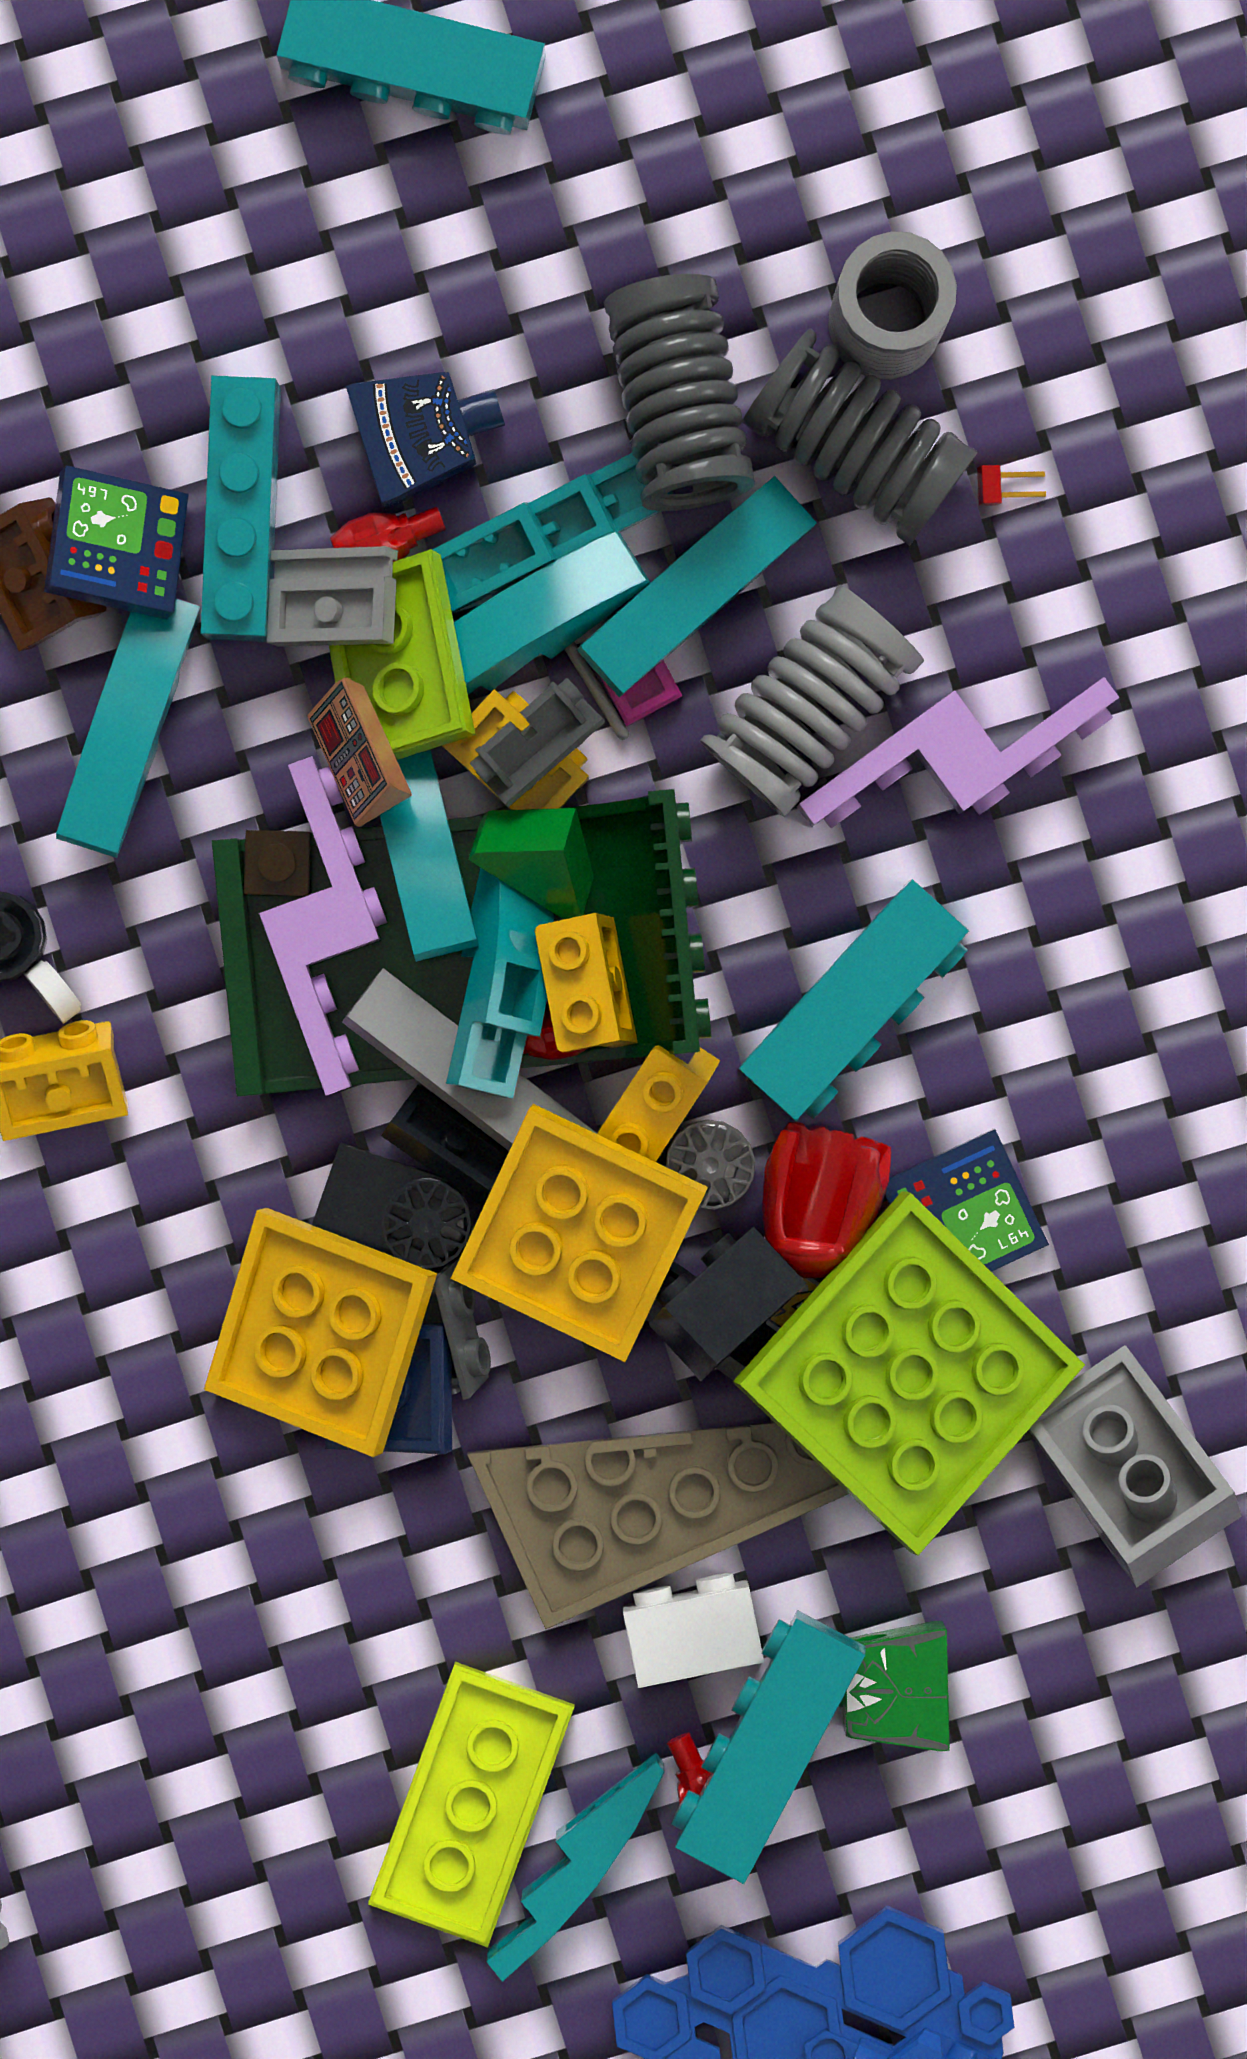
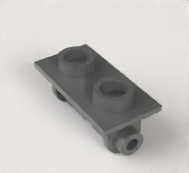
M568 678L558 686L556 683L551 682L542 694L520 712L530 724L522 732L510 721L485 744L475 749L478 756L469 764L507 807L512 805L526 791L530 790L542 777L605 723V720L587 703L581 692Z
M454 1258L436 1276L423 1323H444L452 1358V1395L461 1391L464 1400L469 1399L489 1378L491 1357L485 1339L478 1336L473 1316L476 1305L474 1290L450 1279L459 1261V1258Z

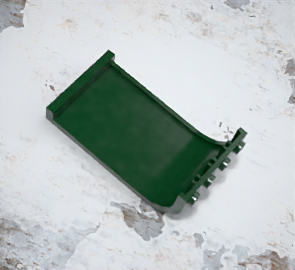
M675 789L648 791V795L634 799L566 807L576 808L594 875L583 915L598 913L614 917L638 1043L616 1048L594 1046L576 1056L557 1060L537 1058L526 1053L522 1056L520 1069L646 1057L655 1046L663 1047L670 1054L700 1052L699 1039L711 1038L708 998L695 999L693 973L705 972L702 935L701 933L689 934L686 908L699 907L695 868L682 869L680 851L681 842L692 841L689 803H676ZM483 816L448 819L470 912L480 867L468 859ZM383 827L353 828L365 863L354 866L362 890L375 887L387 923L376 927L380 937L379 941L310 965L309 969L312 977L324 973L337 1010L326 1013L334 1038L344 1034L347 1035L359 1068L358 1071L348 1074L351 1084L358 1085L415 1079L347 1027L342 1021L375 976L384 968L459 1026L473 960L461 957L462 950L415 961ZM311 833L309 895L332 887L313 833ZM245 839L212 840L237 1097L323 1088L259 914L305 896L245 895ZM554 914V922L564 920Z

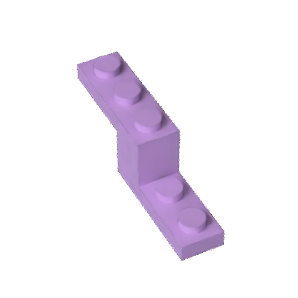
M1103 677L1000 752L954 690L802 801L797 808L811 827L824 819L828 826L833 828L861 807L855 795L874 781L883 791L911 771L913 767L906 758L915 753L959 814L972 805L978 815H981L1010 793L1003 782L1024 768L1030 778L1061 756V753L1055 747V744L1074 730L1083 740L1111 720L1113 716L1106 707L1117 700L1119 696L1106 678Z
M311 756L289 764L288 767L332 887L259 914L323 1090L327 1096L352 1087L348 1074L358 1071L359 1068L347 1035L344 1034L334 1038L326 1013L337 1010L324 973L312 977L309 966L379 941L380 937L376 927L387 923L375 887L366 890L361 888L354 866L365 863L353 827L340 830L332 806L342 803L343 799L331 769L328 766L318 770L315 759Z

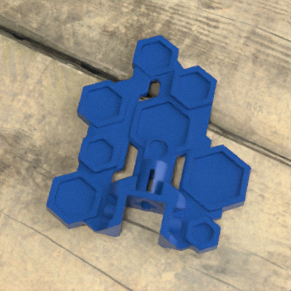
M888 1905L838 1941L840 1965L826 1959L818 1966H814L720 1925L687 1950L688 1974L668 1982L646 1974L612 2001L617 2047L644 2059H721L720 2047L696 2037L695 2026L703 2022L730 2034L732 2059H1001L1004 2054L1002 2037L1015 2027L1010 1993L983 1981L967 1993H964L963 1976L948 1969L943 1929ZM842 2009L905 2037L892 2045L844 2024Z

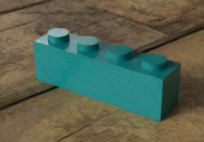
M290 0L276 56L280 68L288 70V78L296 83L314 88H325L328 80L352 86L350 94L365 101L386 104L388 97L392 96L412 101V110L429 117L449 119L452 111L476 117L474 125L480 129L497 134L510 135L513 127L524 130L528 129L546 54L545 43L374 0Z
M211 375L201 634L207 640L267 642L269 579H273L274 561L270 560L271 550L275 548L281 387L276 378Z
M911 879L737 1069L793 1120L796 1121L804 1112L814 1119L839 1092L830 1084L847 1065L857 1072L882 1045L873 1036L890 1017L900 1025L925 998L917 988L933 970L943 978L964 956L968 949L960 941L969 930L918 883Z
M799 1610L796 1611L790 1624L780 1619L777 1621L761 1654L771 1659L760 1681L750 1676L745 1681L731 1711L741 1716L730 1738L718 1733L701 1768L711 1773L700 1795L688 1790L671 1822V1825L681 1830L677 1836L675 1848L745 1884L862 1663L866 1653V1646Z

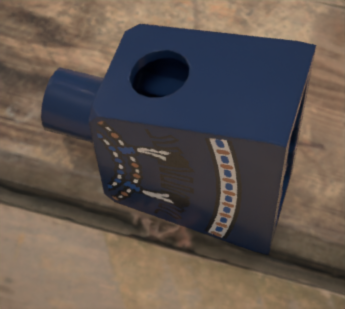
M449 372L360 382L346 386L384 510L395 507L475 466L477 463L469 436L505 426L494 389L457 400Z

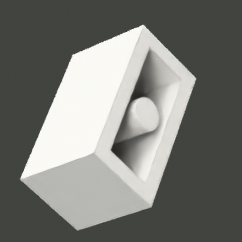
M722 1573L697 1579V1590L672 1595L670 1585L634 1592V1603L623 1605V1615L638 1688L764 1663L748 1581L735 1582L733 1573Z

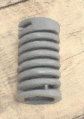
M891 231L873 236L857 246L845 261L829 310L828 330L832 345L838 348L839 356L844 363L849 360L856 361L861 366L862 375H875L879 379L887 380L907 376L926 363L934 353L956 304L957 284L952 266L944 253L928 239L910 232ZM877 284H894L905 288L914 295L921 305L924 323L914 329L903 332L881 329L865 317L859 307L857 295L866 288Z
M838 585L834 590L833 596L816 610L815 617L817 621L808 620L800 628L802 639L793 638L786 643L783 650L786 658L774 657L767 667L769 676L758 675L751 683L753 694L743 693L736 699L734 706L739 717L726 713L719 718L717 727L724 736L720 733L718 736L707 734L700 740V743L733 776L783 817L800 801L801 794L798 788L801 784L810 787L818 780V773L788 742L820 768H829L834 763V754L803 723L813 729L837 750L846 749L851 742L850 735L816 702L830 711L854 732L862 731L867 725L866 717L832 683L852 697L869 713H878L883 708V699L846 663L855 668L885 694L893 695L899 690L900 683L896 678L902 671L905 674H912L924 662L920 653L894 626L864 600L842 585ZM864 644L877 651L881 656L877 659ZM776 764L781 766L789 773L785 775Z

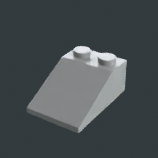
M1126 1345L1072 1380L1029 1429L1104 1544L1136 1588L1242 1517L1233 1489Z

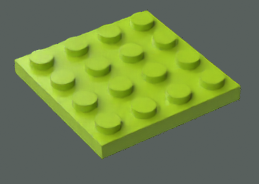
M902 1191L866 1231L850 1254L831 1270L734 1379L733 1383L910 1553L919 1556L1081 1371L1085 1364L912 1193Z

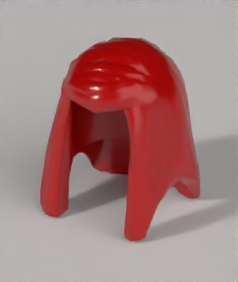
M788 1122L785 1128L781 1130L765 1165L762 1200L765 1239L800 1277L804 1279L825 1278L833 1268L850 1254L866 1231L872 1226L889 1183L891 1147L863 1136L855 1139L852 1133L836 1129L829 1131L822 1125H814L808 1129L801 1122Z

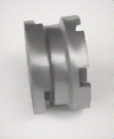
M705 1119L689 1124L675 1135L667 1150L665 1167L707 1186L708 1189L699 1208L715 1210L732 1205L746 1193L754 1179L755 1158L751 1144L738 1129L724 1121Z

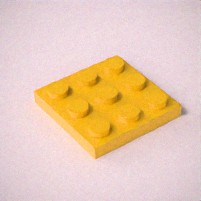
M532 1104L527 1111L450 1279L626 1362L708 1187Z
M263 1208L257 1210L204 1390L368 1456L375 1457L383 1454L437 1273L272 1209Z

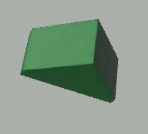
M576 808L488 811L481 818L468 860L562 919L583 916L594 875Z

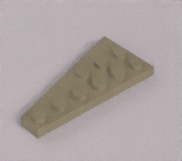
M775 1422L468 1452L467 1454L545 1630L849 1494Z

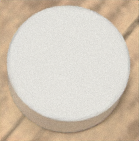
M39 961L24 973L39 996L63 1024L81 1011L80 1007L82 1005L77 997L47 961Z

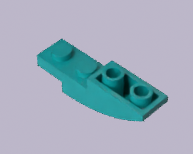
M480 868L471 908L478 946L464 949L461 957L471 959L473 962L446 1084L497 1097L513 1099L527 1036L540 1037L547 1002L535 928L541 924L554 922V913Z

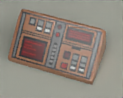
M344 677L331 687L307 717L353 822L356 826L360 827L412 796V793L364 686Z

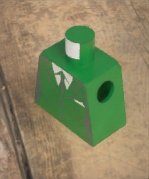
M931 1621L850 1637L866 1646V1653L838 1708L843 1707V1728L846 1737L934 1751H950L947 1628L943 1621Z

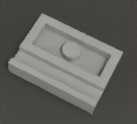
M387 546L271 550L270 560L275 562L274 579H269L267 643L278 647L394 644L396 579L392 578L393 561H397L398 551Z

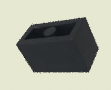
M752 1227L737 1242L729 1233L725 1235L701 1258V1261L708 1267L693 1281L683 1273L656 1298L663 1308L649 1323V1326L700 1381L707 1377L782 1309L806 1284L755 1227Z

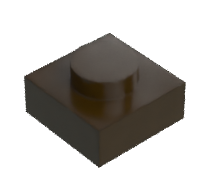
M246 830L244 894L308 896L310 892L311 832Z

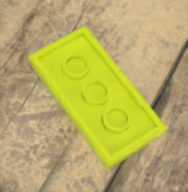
M455 1662L368 1905L488 1948L574 1710V1704Z

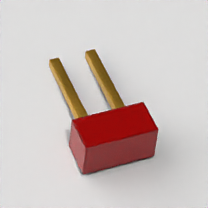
M981 465L977 467L979 506L999 505L1002 503V498L1046 497V491L1001 492V478L1045 477V471L1001 472L1000 465Z

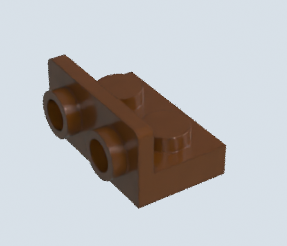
M50 497L19 503L0 515V614L19 652L34 648L81 620L97 617L107 611V607L104 605L44 592L56 505L55 501Z

